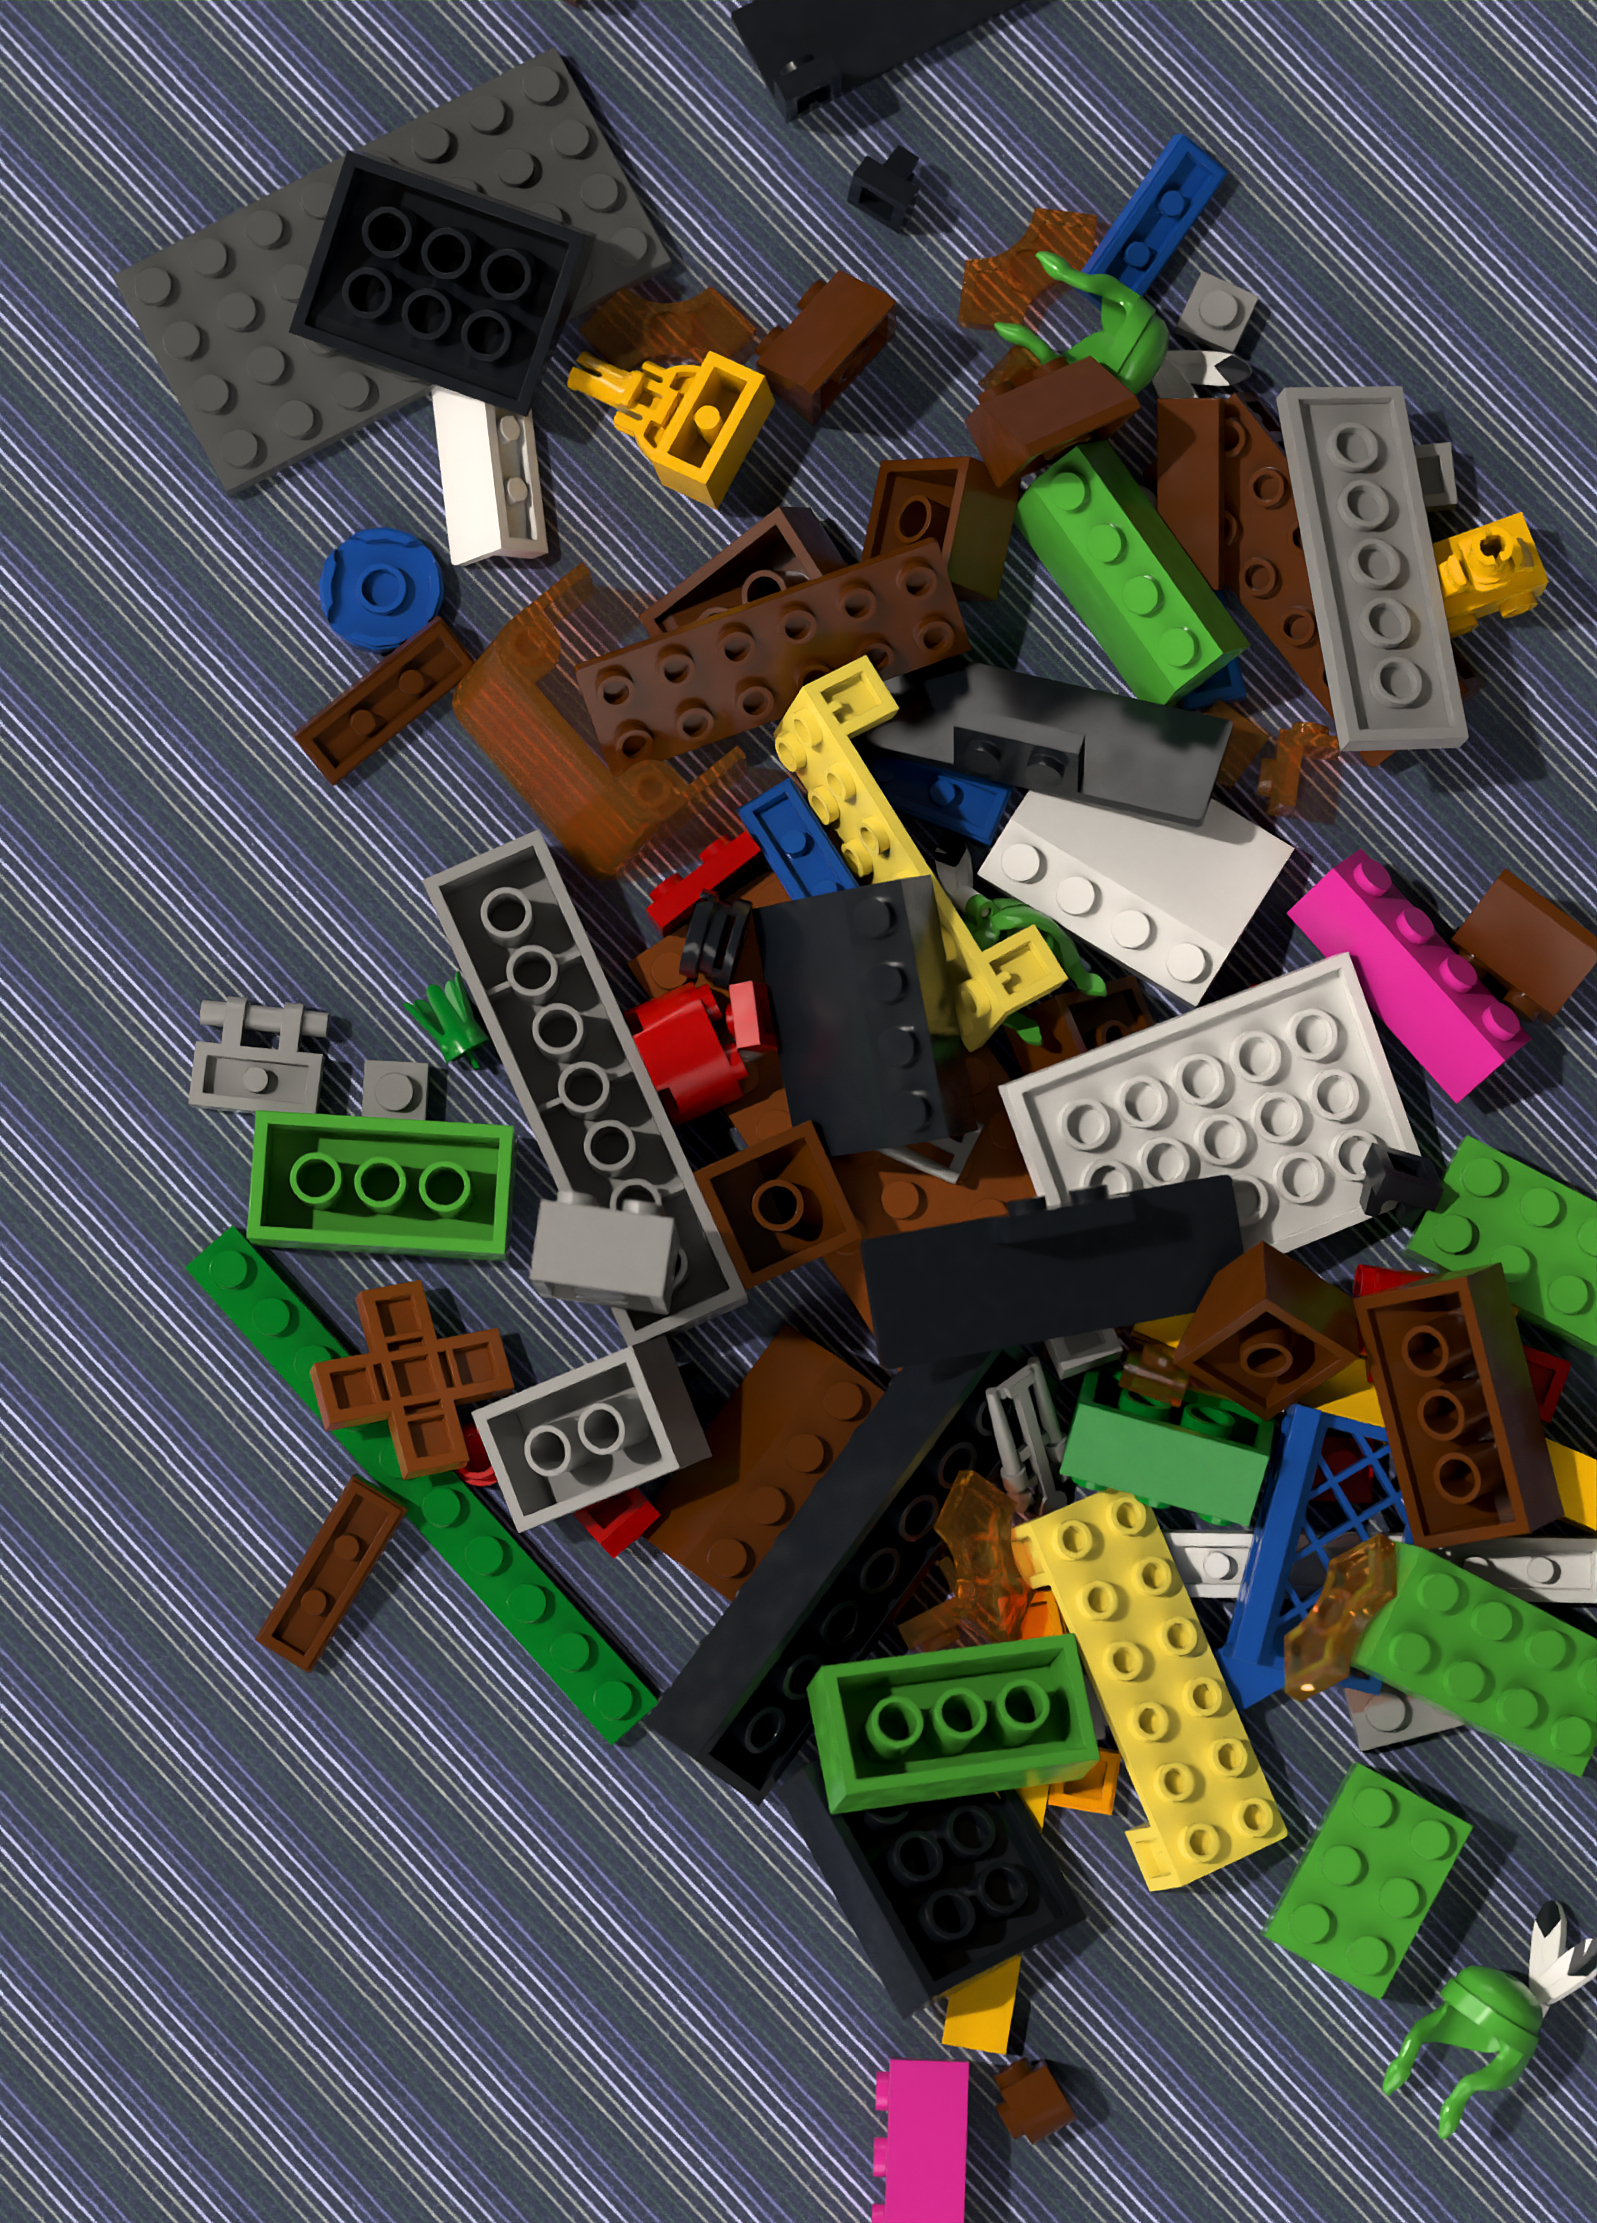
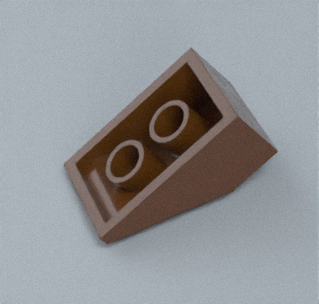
M779 506L638 617L650 636L654 637L848 566L811 508Z

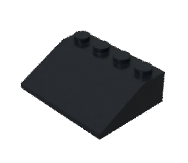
M347 150L289 333L527 417L577 297L597 234L370 153Z
M931 875L897 879L752 909L792 1128L811 1120L827 1157L950 1138L978 1130Z
M818 1759L802 1767L777 1790L903 2020L960 1991L1087 1918L1015 1789L997 1791L1000 1798L995 1792L830 1814L821 1761Z

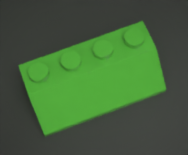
M1107 440L1077 445L1029 485L1016 505L1013 522L1138 699L1173 707L1251 646Z

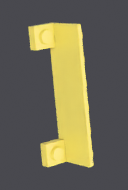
M864 655L802 687L773 733L776 752L782 764L789 771L796 772L808 791V802L813 814L819 822L829 825L841 845L843 861L853 876L861 878L865 885H871L897 879L931 875L961 1040L968 1051L973 1052L986 1043L1008 1015L1060 988L1068 977L1035 924L984 951H981L850 741V739L892 719L899 710L897 703L867 655Z
M1108 1488L1049 1514L1019 1523L999 1532L1024 1592L1050 1585L1068 1630L1075 1635L1079 1656L1149 1820L1125 1831L1149 1891L1182 1887L1287 1836V1829L1152 1507L1139 1502L1134 1497V1494Z

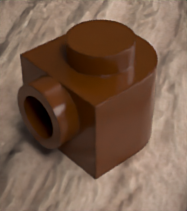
M1027 2057L1021 2058L993 2076L1005 2101L995 2107L1014 2140L1026 2135L1031 2144L1034 2145L1078 2119L1044 2058L1031 2065Z

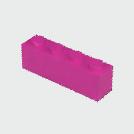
M1362 848L1332 868L1287 912L1288 916L1326 958L1338 953L1349 952L1369 1007L1456 1104L1485 1082L1532 1039L1520 1026L1515 1013L1506 1005L1498 1002L1477 978L1473 966L1465 958L1456 955L1434 930V925L1430 918L1406 899L1392 883L1388 871L1379 862L1371 859Z
M890 2057L889 2071L876 2072L875 2111H888L887 2138L874 2137L873 2177H886L885 2204L872 2203L871 2223H964L969 2081L968 2060Z

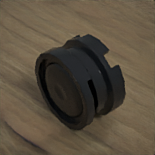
M703 888L700 898L707 899L708 901L702 900L701 903L697 902L683 948L679 975L693 979L699 974L712 977L714 985L729 989L744 945L753 902L736 898L733 903L720 900L719 892ZM731 916L736 917L727 946L723 966L721 967L717 964L719 962V959L721 957V954L726 943Z

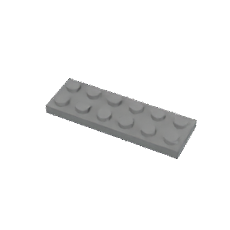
M1402 386L1285 387L1276 398L1340 752L1460 748L1469 738L1403 388Z

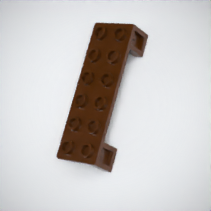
M1255 392L1234 393L1225 400L1224 581L1334 720L1286 453L1283 450L1285 446L1281 425ZM1157 460L1143 471V478L1156 494ZM1451 641L1462 703H1464L1486 687V684ZM1398 750L1358 752L1369 766L1377 767Z
M929 537L575 665L574 673L613 779L783 718L803 686L864 655H867L882 681H886L972 649L940 546L935 538Z

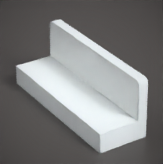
M435 386L431 391L452 564L466 566L494 555L533 559L547 554L548 546L532 409H530L528 416L524 417L449 389Z

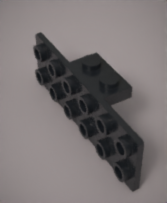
M950 657L883 681L897 703L899 710L892 719L850 739L855 749L1192 827H1200L1203 825L1231 739L1233 723L1228 719Z
M1227 1174L1111 1195H1109L1107 1184L1069 1190L1070 1202L1047 1206L1046 1195L1007 1201L1008 1213L863 1239L860 1242V1251L880 1367L891 1370L1195 1313L1216 1273L1244 1254L1232 1178Z

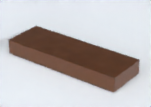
M1157 398V513L1212 590L1224 589L1225 398Z
M436 616L299 727L291 736L329 784L334 786L478 669L479 665L443 619Z
M359 1474L352 1475L255 1640L307 1673H311L411 1507Z

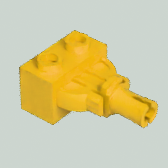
M710 350L701 366L678 365L665 369L647 360L641 367L643 372L638 370L628 372L593 357L591 353L582 352L576 362L583 367L581 370L574 366L572 367L568 376V388L574 391L578 390L617 408L619 411L614 416V427L635 438L641 452L653 464L662 485L717 510L775 404L765 375Z
M1522 512L1432 544L1450 639L1476 629L1479 626L1477 618L1500 611L1502 618H1510L1533 609L1538 605L1536 597L1543 594L1549 583Z

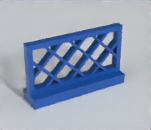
M1291 1404L1285 1409L1223 1651L1224 1656L1357 1691L1380 1695L1382 1681L1370 1675H1367V1679L1343 1673L1329 1650L1343 1642L1349 1627L1324 1641L1306 1609L1338 1591L1352 1617H1355L1358 1607L1348 1592L1346 1585L1376 1567L1378 1568L1385 1553L1379 1554L1362 1522L1390 1505L1394 1506L1405 1525L1401 1542L1414 1545L1406 1509L1401 1501L1403 1498L1401 1489L1395 1491L1378 1462L1379 1458L1391 1452L1385 1428L1298 1404ZM1327 1427L1351 1433L1364 1455L1362 1459L1335 1475L1332 1474L1321 1455ZM1364 1437L1387 1442V1444L1372 1451ZM1370 1465L1387 1497L1356 1515L1338 1483ZM1318 1467L1325 1481L1312 1488ZM1330 1488L1348 1520L1317 1538L1305 1518L1308 1501ZM1354 1528L1371 1560L1340 1578L1322 1546ZM1302 1530L1309 1544L1296 1551ZM1314 1551L1332 1583L1301 1601L1289 1581L1292 1564ZM1286 1593L1293 1607L1280 1614ZM1299 1615L1316 1647L1294 1660L1270 1654L1276 1627ZM1322 1654L1330 1669L1307 1663Z

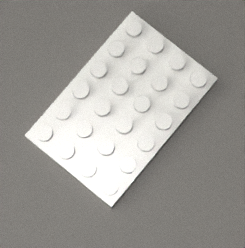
M1342 952L998 1086L1037 1196L1046 1195L1047 1206L1070 1202L1068 1191L1077 1188L1107 1184L1109 1195L1227 1174L1232 1178L1244 1253L1262 1240L1282 1253H1286L1372 1218V1216L1364 1214L1359 1203L1366 1176L1362 1163L1372 1143L1421 1156L1349 952ZM1388 1200L1385 1202L1378 1215L1395 1209L1398 1201Z

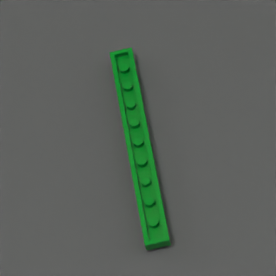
M232 1225L192 1260L185 1269L322 1421L309 1371L314 1363L349 1357L350 1355ZM387 1420L331 1431L384 1491L411 1507L406 1514L409 1520L611 1746L657 1706V1698L453 1470L403 1480Z

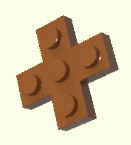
M421 1280L360 1291L355 1301L369 1353L314 1363L309 1371L325 1432L387 1420L403 1480L465 1468L470 1459L455 1406L508 1396L514 1389L499 1329L493 1328L437 1339Z

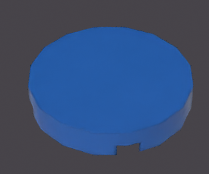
M389 527L363 529L350 536L349 540L343 542L338 549L335 548L325 560L318 583L321 609L334 633L353 648L373 654L392 653L436 616L440 617L445 601L443 573L431 551L412 534Z

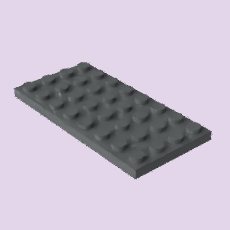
M555 47L354 150L370 153L597 234L577 297L566 322L672 268V262ZM346 155L112 275L229 497L426 396L437 386L289 333Z

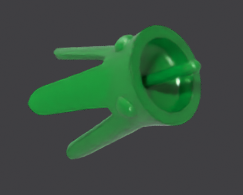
M460 971L456 972L455 981L450 980L445 984V994L435 984L427 987L426 995L431 1006L421 999L415 1000L413 1005L408 1002L402 1004L436 1040L446 1064L455 1062L467 1055L473 1067L479 1069L480 1065L472 1052L488 1042L490 1038L474 1018Z

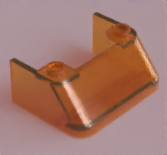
M581 562L501 629L456 686L452 705L460 726L580 869L594 879L609 881L626 874L747 774L746 755L737 745L689 785L684 782L671 766L658 760L638 762L615 779L537 687L536 683L555 668L561 655L560 638L554 626L595 594L591 572Z

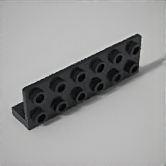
M754 0L731 13V22L783 119L788 124L1029 0Z

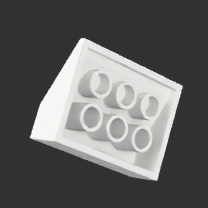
M1030 789L977 872V877L980 882L1003 896L1019 900L1046 914L1074 939L1194 1010L1200 1005L1295 848L1212 798L1203 825L1192 827Z

